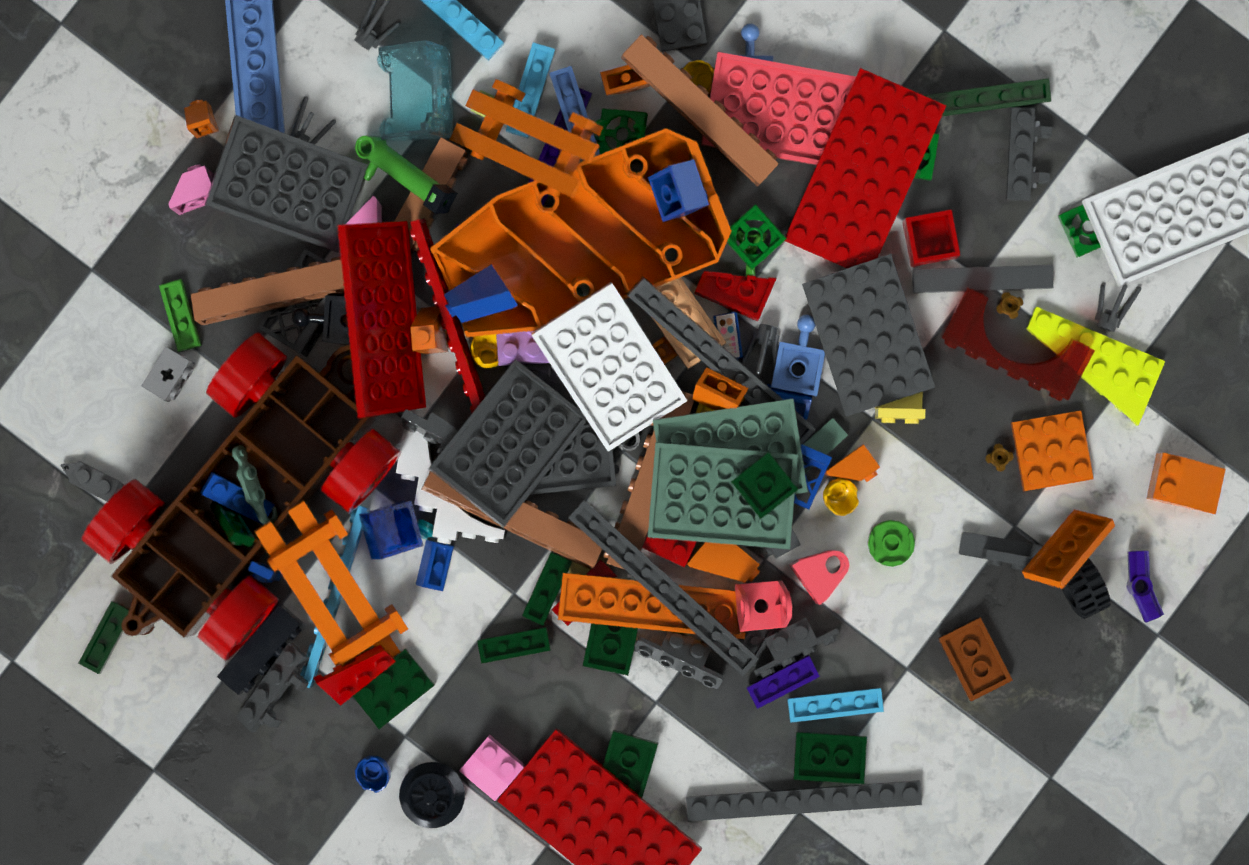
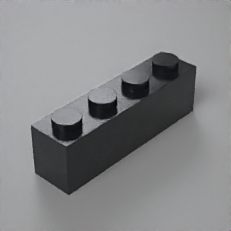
M283 604L279 605L217 677L237 695L243 692L247 694L256 684L253 680L258 674L263 676L271 667L269 664L274 656L278 658L286 647L285 643L290 638L294 640L301 633L302 629L300 626L303 622Z

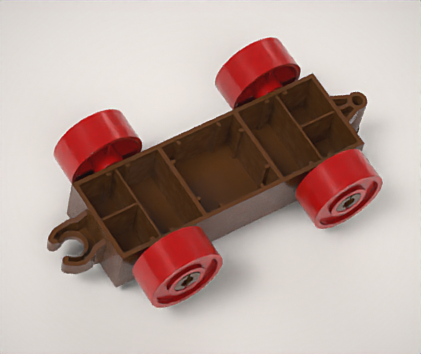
M255 333L244 341L224 362L208 385L206 394L234 418L243 414L254 403L256 404L157 522L153 525L163 510L165 503L137 479L131 480L118 490L95 515L82 536V541L109 564L117 562L132 549L131 553L111 575L113 579L134 595L128 615L123 619L121 625L125 634L128 636L150 634L155 628L154 623L163 620L183 638L194 636L199 631L197 638L224 661H227L248 641L276 606L279 598L251 575L238 585L249 572L248 569L252 561L257 562L266 551L254 532L263 525L240 514L255 540L251 547L244 544L238 546L231 543L210 508L213 500L200 493L212 472L242 487L241 482L237 478L239 464L232 454L235 446L242 445L245 447L247 461L257 470V477L265 493V499L275 504L274 507L277 508L278 518L273 525L279 535L292 520L287 510L303 500L306 503L324 481L325 483L321 491L350 514L364 502L385 478L400 457L401 451L375 429H371L364 435L376 419L373 416L358 418L354 381L347 380L342 373L344 363L351 359L350 345L337 349L320 372L306 360L296 355L280 376L275 379L285 365L287 356L260 333ZM272 511L268 516L269 519L272 517Z

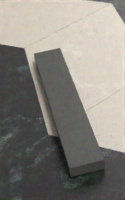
M1053 265L913 269V293L1052 289Z

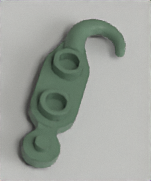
M242 445L235 446L232 454L239 464L237 478L241 482L245 500L253 507L257 518L263 525L269 521L274 524L278 518L277 508L272 507V517L269 519L264 509L265 493L259 483L257 470L248 463L245 447Z

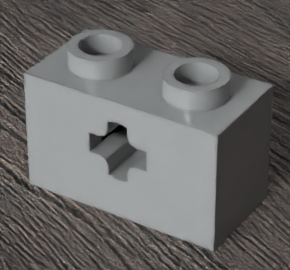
M165 347L141 387L164 401L170 402L171 399L175 400L181 391L179 386L184 379L188 380L194 370L192 368L194 362L173 349ZM167 372H172L171 374L174 376L172 380L166 376Z

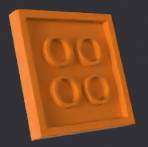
M1081 411L1011 423L1023 491L1094 479Z

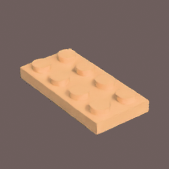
M681 277L656 287L722 346L726 344L722 335ZM653 319L688 370L702 361Z

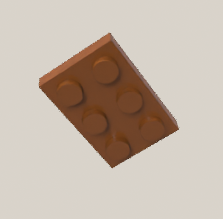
M981 617L938 638L969 701H973L1013 681Z

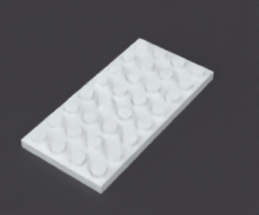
M1249 133L1082 200L1118 287L1249 234Z

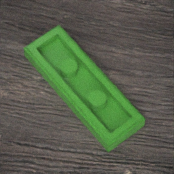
M178 279L159 285L177 351L180 353L202 346L183 280Z

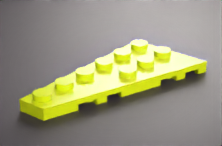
M1035 307L1026 329L1058 355L1064 363H1067L1098 393L1107 398L1115 408L1124 413L1131 422L1138 426L1165 361L1044 309Z

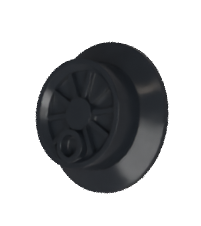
M426 762L417 765L406 774L400 786L399 801L403 812L413 823L425 828H439L449 824L459 815L465 801V789L461 778L452 768L438 762Z

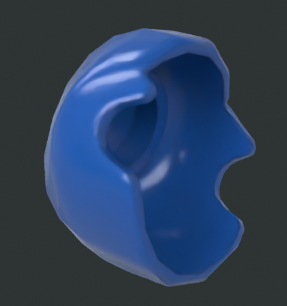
M366 756L356 766V781L362 786L363 790H371L374 793H378L386 788L391 778L390 766L387 761L379 756Z

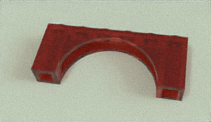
M967 286L941 335L945 339L944 344L953 349L959 346L966 350L964 354L976 360L978 357L987 360L986 365L996 370L1001 367L1008 371V376L1018 381L1022 377L1029 381L1028 386L1038 391L1044 388L1050 391V397L1058 401H1062L1063 398L1069 401L1095 350L1071 338L1070 342L1059 354L1046 361L1019 363L1001 355L991 345L986 336L984 310L989 299L988 296Z

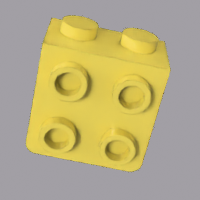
M923 392L875 407V419H881V423H895L896 419L905 420V424H919V420L925 419V409H922Z

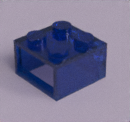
M400 501L359 514L371 559H384L424 546L411 501Z

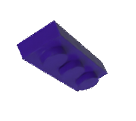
M808 655L746 688L758 709L820 676Z

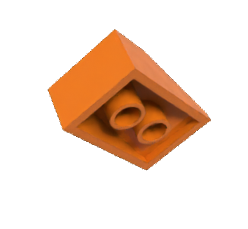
M1156 453L1146 499L1216 515L1226 469L1168 453Z

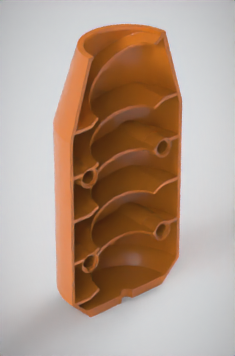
M663 129L595 156L591 163L587 161L578 163L572 176L582 180L574 198L560 193L559 197L546 191L548 186L535 180L497 195L430 248L437 261L449 291L492 264L518 306L509 310L463 322L462 326L466 337L535 331L610 282H612L621 298L625 300L629 298L627 293L642 277L657 287L717 263L730 236L731 229L697 142L669 129ZM634 159L642 162L643 167L639 173H634L630 169V163ZM694 159L703 187L708 195L709 205L686 216L663 222L648 177L671 165ZM546 194L554 197L555 202L551 208H545L541 204V198ZM669 248H674L677 251V257L674 261H667L665 258V252ZM581 283H586L590 288L586 296H579L577 294V286Z

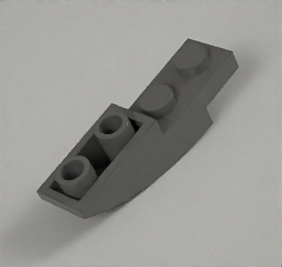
M406 409L399 421L406 430L413 433L417 431L423 434V438L433 444H436V442L440 443L441 445L437 450L439 454L458 432L452 425L432 412L426 420Z

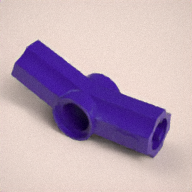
M1127 551L1128 582L1126 587L1133 596L1144 622L1147 623L1164 615L1150 580L1149 551ZM1138 580H1142L1144 583V589L1140 593L1135 590V583Z

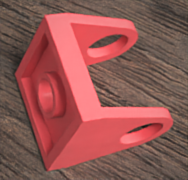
M828 550L797 559L789 566L814 602L820 605L830 597L847 574L849 560L840 551ZM834 555L839 559L840 567L835 573L831 574L826 569V561Z
M782 580L735 584L739 632L786 628L792 618V603L790 593ZM759 599H763L767 604L766 610L762 613H758L754 607L755 602Z

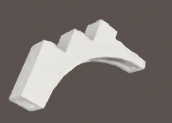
M404 428L400 446L401 455L398 458L396 473L401 474V479L415 481V477H419L414 505H418L419 510L433 513V508L437 509L432 537H437V542L451 544V540L457 541L458 532H462V537L476 539V535L485 536V541L499 543V539H505L506 530L489 526L473 518L463 509L421 490L429 474V467L433 463L430 442L423 438V434L417 431L413 433Z

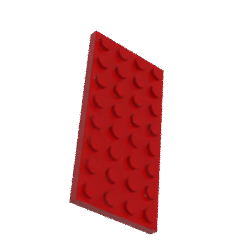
M860 68L785 237L787 239L785 242L847 269L877 259L947 105Z
M407 221L338 225L358 418L402 412L406 409L426 408L421 353L412 350L410 327L417 316Z
M557 728L497 800L574 865H690L702 850L699 844L621 780L616 778L609 770H606L598 761Z

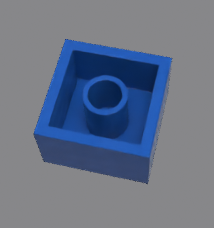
M694 159L671 165L648 177L663 222L686 216L709 205L708 195L703 187Z

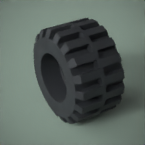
M1088 558L1062 589L1070 606L1082 619H1086L1110 607L1111 604L1105 582L1094 563Z

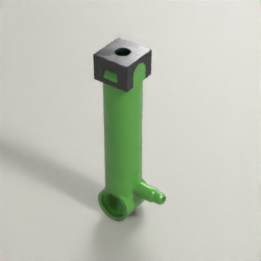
M361 136L358 138L355 144L357 155L362 159L370 161L364 176L365 180L370 181L379 167L423 200V205L433 213L449 212L458 194L447 185L439 184L389 147L384 138L380 136Z

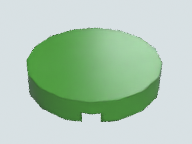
M888 520L880 522L872 529L867 545L869 553L875 561L884 566L894 567L902 565L910 558L914 552L915 540L913 533L906 525L900 521Z

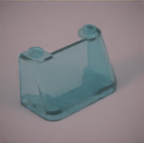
M427 40L378 47L379 55L377 62L384 72L389 73L391 118H384L379 128L381 140L409 141L437 140L441 137L443 139L450 138L453 133L451 58L448 49L445 46Z

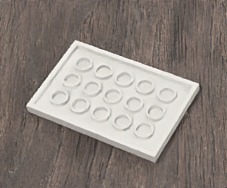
M612 282L531 333L607 451L612 450L651 425L653 420L662 418L687 402V399Z

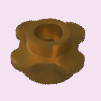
M1009 292L1003 293L1001 295V303L996 307L997 312L1009 315L1011 319L1017 318L1018 310L1023 305L1022 298L1012 296Z
M995 444L994 450L986 455L985 460L987 463L993 464L996 470L1001 472L1005 470V466L1009 461L1013 460L1014 456L1012 452L1004 449L1002 444Z

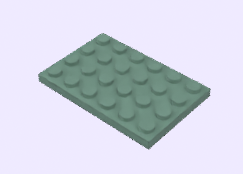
M793 398L653 420L655 438L658 443L798 454L795 484L798 490L795 494L808 492Z
M656 442L648 537L790 549L795 493L760 519L731 481L765 455L766 451ZM769 452L795 485L798 454Z

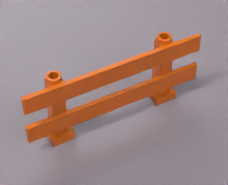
M497 79L492 88L498 90L494 98L473 89L465 106L486 115L479 131L476 132L457 123L449 140L472 150L470 155L482 161L484 157L489 158L548 186L546 191L559 197L560 193L574 198L582 180L572 175L580 159L591 163L599 145L589 140L592 134L599 136L603 127L572 112L569 121L574 126L571 132H568L512 106L515 99L522 102L526 93ZM503 124L561 149L562 151L554 167L496 141Z
M304 500L287 510L302 533V536L287 545L271 521L254 531L270 555V558L267 559L269 565L274 572L279 569L332 650L328 655L335 666L341 664L344 667L354 662V658L372 645L374 647L382 645L393 657L400 653L389 634L395 630L402 634L408 630V627L393 604L385 608L387 615L380 619L378 618L329 541L335 535H338L340 539L348 535L332 509L324 514L327 520L321 524H318ZM312 550L363 628L362 631L348 640L296 561Z

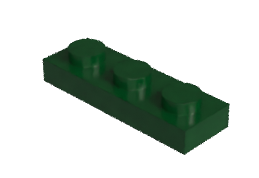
M213 500L210 508L215 514V518L221 524V528L227 534L228 540L238 546L244 544L251 547L255 538L241 515Z
M553 552L550 553L522 614L523 617L542 626L544 625L561 588L562 573H568L572 561Z
M111 601L78 664L97 674L102 673L123 633L121 625L123 619L128 615V608L115 601Z
M547 627L477 640L481 664L551 651Z

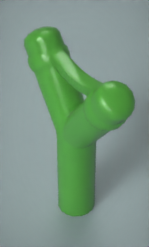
M740 230L737 231L736 235L739 244L745 240V234ZM766 232L763 233V240H762V241H765V239H766V237H767V233H766ZM747 234V237H756L752 242L753 244L758 243L761 239L760 234ZM749 246L744 251L747 254L755 255L759 248L757 246ZM746 265V276H755V268L751 270Z

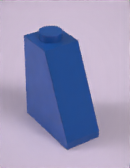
M492 264L444 294L448 301L445 307L452 317L457 315L461 323L518 306Z

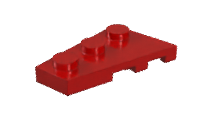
M704 271L694 294L758 321L777 278L768 277L767 279L750 275L737 276L730 273Z
M379 645L356 656L354 662L344 667L340 664L333 668L334 672L323 677L320 674L313 677L318 686L341 706L396 661L382 645Z

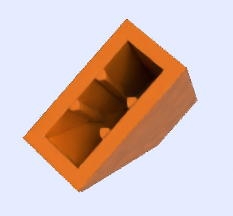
M436 306L420 308L410 327L412 350L422 354L448 352L447 331L441 325L440 317L442 315L440 309Z
M704 542L687 562V565L691 568L744 583L747 580L752 582L760 572L757 569L760 564L739 546L732 544Z

